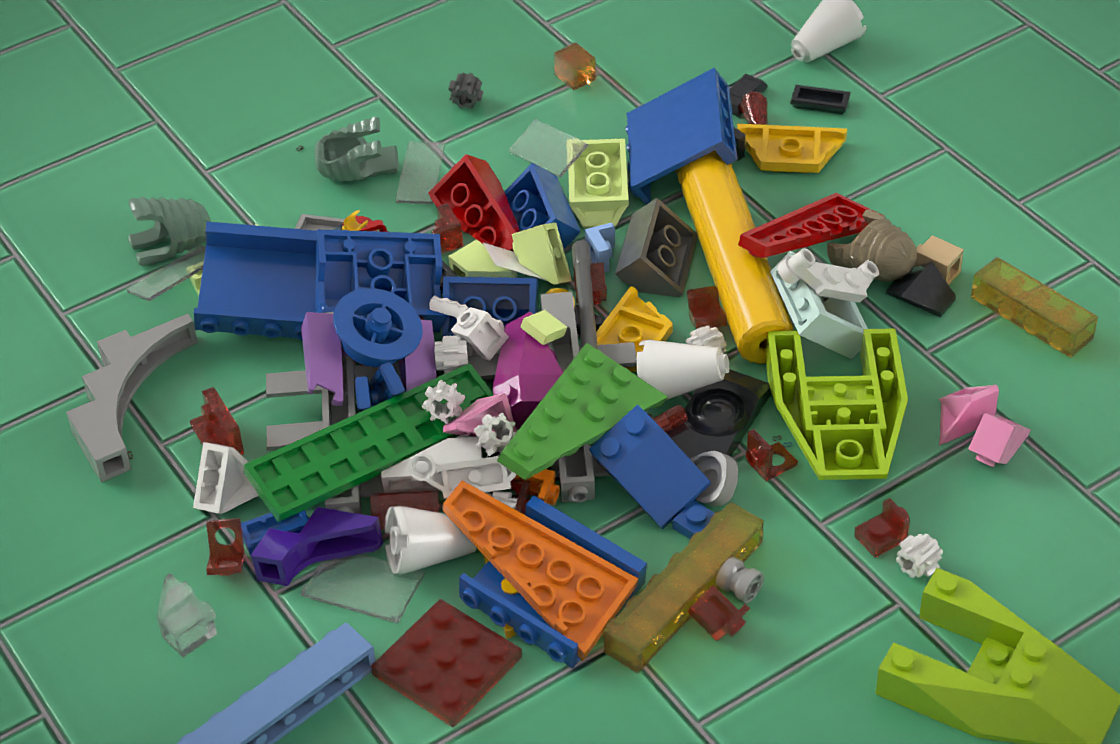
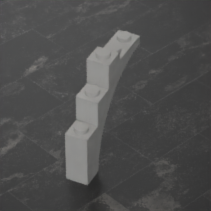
M189 314L130 337L126 330H123L97 341L102 363L105 367L82 376L87 398L90 402L69 410L66 414L72 435L101 483L132 470L127 450L122 440L124 415L131 398L139 386L158 366L178 352L198 343L194 323Z

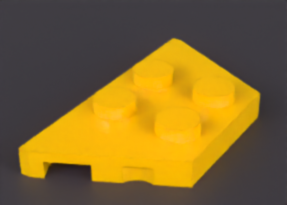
M737 124V129L746 135V150L758 168L763 171L819 173L847 140V128Z
M630 286L597 330V345L634 342L637 359V352H642L644 346L639 345L640 342L643 340L666 342L673 332V323L665 315L658 313L657 308L650 301L645 303L638 297V290ZM637 366L625 367L630 372H637Z

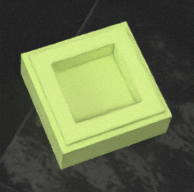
M546 310L523 318L521 328L542 345L565 336L567 326Z

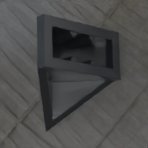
M932 261L914 267L902 279L895 280L886 292V294L940 318L956 300L955 293Z

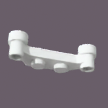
M805 248L801 249L794 256H788L777 266L779 275L789 284H795L802 279L815 290L817 296L853 302H861L868 296L866 289L872 280L879 275V270L872 261L867 260L858 268L815 262L814 255Z
M420 453L413 456L408 464L409 473L414 479L426 481L441 490L443 498H448L462 480L483 492L511 489L510 481L517 475L497 462L499 456L438 465L431 456ZM419 461H426L429 465L428 471L424 474H419L415 469L416 463Z

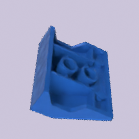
M317 230L316 313L334 312L339 300L352 291L365 288L381 289L403 298L415 309L420 320H432L433 332H440L447 315L430 310L429 307L430 299L433 296L441 299L442 255L440 234Z

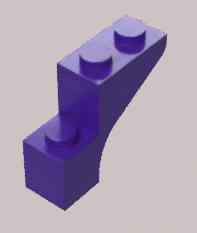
M316 507L300 533L269 528L251 554V559L257 581L288 586L301 570L311 564L377 551L384 541L378 517Z

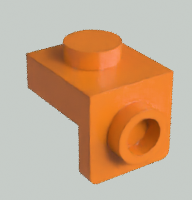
M545 469L526 480L518 475L513 478L515 491L538 496L539 499L549 505L556 504L560 486L556 485L555 471Z

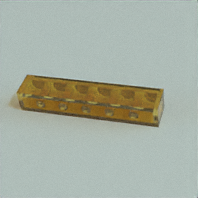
M732 502L722 511L715 512L709 524L701 532H696L691 537L689 544L680 553L677 552L671 557L668 566L660 574L653 575L646 588L638 596H633L626 604L625 609L616 618H611L603 629L604 653L638 674L719 589L716 586V577L724 562L730 557H736L744 563L763 543L764 520Z

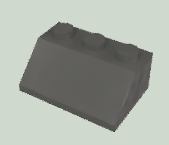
M656 198L632 214L615 274L624 283L636 288L640 293L680 297L684 293L698 235L672 210Z

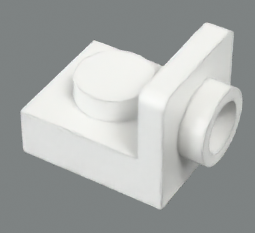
M472 307L459 316L457 323L451 329L455 335L465 338L482 359L488 361L492 359L509 338L488 312Z

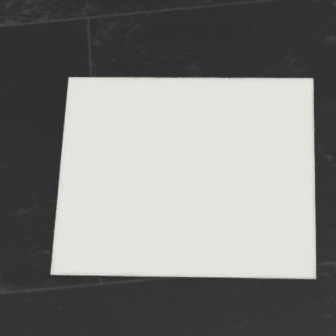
M483 243L496 266L543 279L521 265L513 251Z

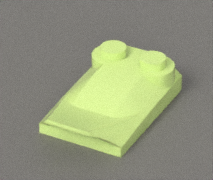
M625 139L569 140L570 208L585 229L613 223L614 227H616L623 212L628 207Z

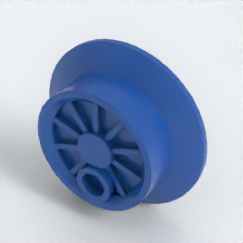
M365 288L352 291L339 300L333 313L334 329L341 340L342 348L349 357L366 366L380 367L390 361L393 364L397 360L412 354L422 339V323L415 309L403 298L385 290Z

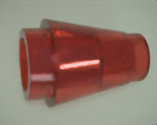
M756 91L745 94L740 108L748 124L767 125L768 100L766 97Z

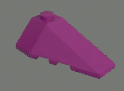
M528 312L505 325L504 332L509 338L501 346L493 384V396L502 393L507 394L517 430L521 428L564 372L557 362L558 358L555 352L550 349L548 343L542 345L521 328L523 318L533 315L532 312Z

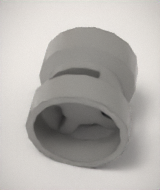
M730 557L724 562L717 574L716 586L725 592H734L737 599L744 603H749L759 593L763 585L764 574L755 568H745L743 561L736 557Z

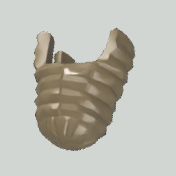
M871 209L865 210L863 213L864 220L868 225L852 243H827V254L832 265L858 268L865 261L869 260L879 270V275L874 280L883 282L902 279L913 270L917 261L916 246L908 234L903 232L900 227L892 225L891 221L885 216L880 215L878 212H873Z

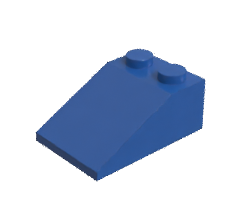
M638 404L588 449L598 464L661 529L666 527L712 484Z

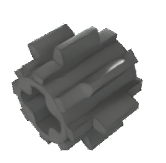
M459 73L456 81L451 80L448 88L451 92L450 100H452L453 104L456 103L458 108H473L476 100L481 101L484 92L481 90L482 81L478 77L473 76V73Z

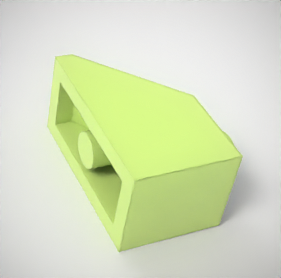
M556 223L543 224L512 234L513 251L521 265L553 285L572 281Z

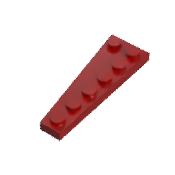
M834 193L742 233L738 246L748 250L749 254L754 257L766 258L857 234L868 225L864 220L863 213L870 208L838 193Z

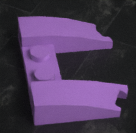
M306 312L301 330L308 393L312 395L315 387L318 385L334 393L331 404L342 406V356L348 355L342 348L341 340L334 329L333 314ZM421 320L423 334L419 346L412 354L398 360L401 382L405 389L404 392L436 378L432 320Z

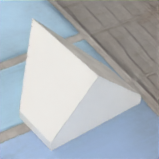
M203 442L193 508L223 514L259 496L243 473L244 464L248 463V461L234 448Z

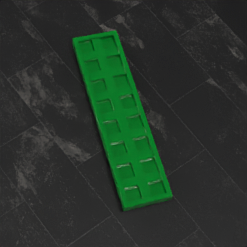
M469 363L244 464L243 473L277 522H280L380 475L382 471L447 438L460 436L444 433V421L441 422V419L438 418L430 420V411L422 408L424 401L428 399L425 395L428 387H437L440 380H443V382H446V385L450 386L456 383L457 392L465 395L463 403L459 404L462 411L478 399L493 396V392ZM444 398L442 399V401H440V403L443 405H445V403L448 402Z

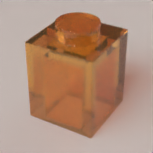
M575 42L554 52L555 75L570 88L576 90L596 80L595 57Z

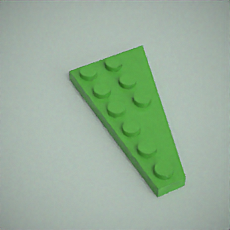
M586 343L501 452L497 462L526 480L552 466L561 457L576 453L583 445H590L598 441L637 404L646 412L653 407L656 409L662 406L668 396L603 354L600 350Z

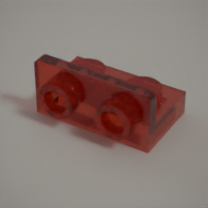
M211 387L202 391L204 405L200 406L202 416L190 420L191 428L201 445L203 446V442L232 447L243 455L244 449L239 426L216 389Z
M440 490L372 494L370 496L371 516L378 517L380 528L383 530L385 529L386 515L390 507L404 506L439 513Z

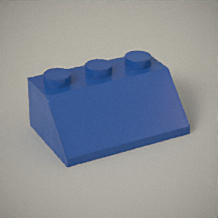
M532 162L504 191L520 231L543 224L556 223L563 249L580 234L581 231L558 177Z
M443 276V298L458 301L460 305L466 304L468 309L472 307L488 312L492 318L501 320L505 327L508 323L528 312L538 313L539 279ZM446 316L442 326V338L443 336H456L451 331L457 323L456 317Z

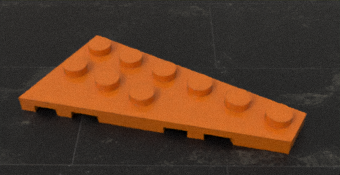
M463 480L443 503V512L550 627L578 644V657L584 661L637 587L638 578Z

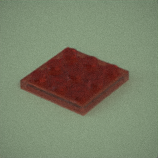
M439 599L371 665V672L373 676L454 728L522 658V649L449 603Z

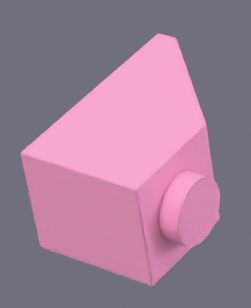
M984 413L968 449L978 453L975 458L976 460L994 467L996 462L1007 464L1028 437L1031 430L1002 416Z

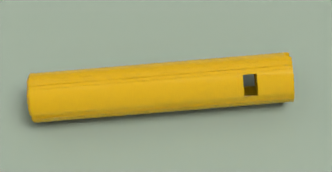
M714 150L675 170L682 186L684 198L737 349L741 357L750 363L764 364L766 363L768 332L795 331L786 305L770 273L772 268L768 258L754 257L749 254L748 250L738 246L740 235L756 228L737 176L732 168V163L727 165Z

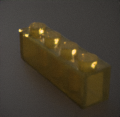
M996 257L974 274L971 298L1071 358L1094 339L1098 316L999 257Z

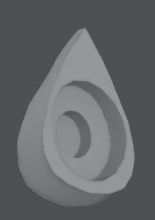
M709 451L691 458L690 460L712 483L695 500L713 507L723 506L728 503L738 483V465L733 457L717 451Z

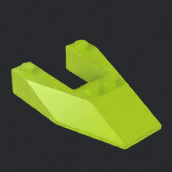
M895 328L863 329L860 352L863 376L806 377L801 337L798 331L768 332L765 360L768 382L775 405L819 480L887 479L908 403Z
M936 568L922 592L919 619L982 644L966 673L893 642L878 668L875 694L977 738L1017 744H1102L1120 707V694L974 583Z

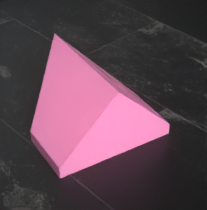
M997 385L966 387L939 398L941 403L939 445L977 430L984 413L995 415L999 394Z
M502 393L478 399L463 410L459 417L456 416L448 424H445L443 432L476 437L474 429L478 425H483L482 418L487 414L491 417H497L500 413H504L506 420L514 422L507 394ZM514 425V427H513V432H516V433H517L516 428H515V425Z

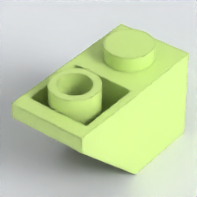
M477 239L449 256V267L459 277H517L516 271L496 266L485 246Z

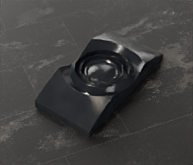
M729 369V373H725L722 381L695 390L686 407L676 414L666 434L689 459L709 451H717L732 456L771 396L770 385L768 382Z

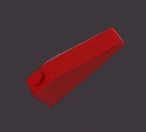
M465 154L428 194L440 214L446 219L453 221L462 231L470 234L482 244L487 243L513 251L512 234L520 232L502 185L487 161Z

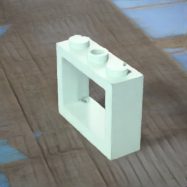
M789 251L780 262L788 256H794L796 253ZM778 264L770 271L800 336L850 359L861 351L863 329L868 328L855 302L817 296L815 290L802 279L795 284H789L779 275L777 270Z

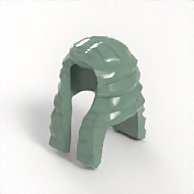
M373 117L354 124L349 123L347 127H341L339 131L333 130L330 134H325L315 144V165L320 174L331 181H363L379 173L398 172V151L396 146L381 147L380 141L367 143L362 137L380 132V120L377 117Z
M145 197L129 199V207L137 221H155L153 228L129 235L128 241L134 250L154 246L163 242L169 235L171 238L170 246L136 253V259L141 266L173 258L176 253H183L185 250L191 251L206 241V222H211L210 217L204 206L191 198L188 200L185 198L177 200L170 198L167 200L163 197L158 199L154 197L150 199Z

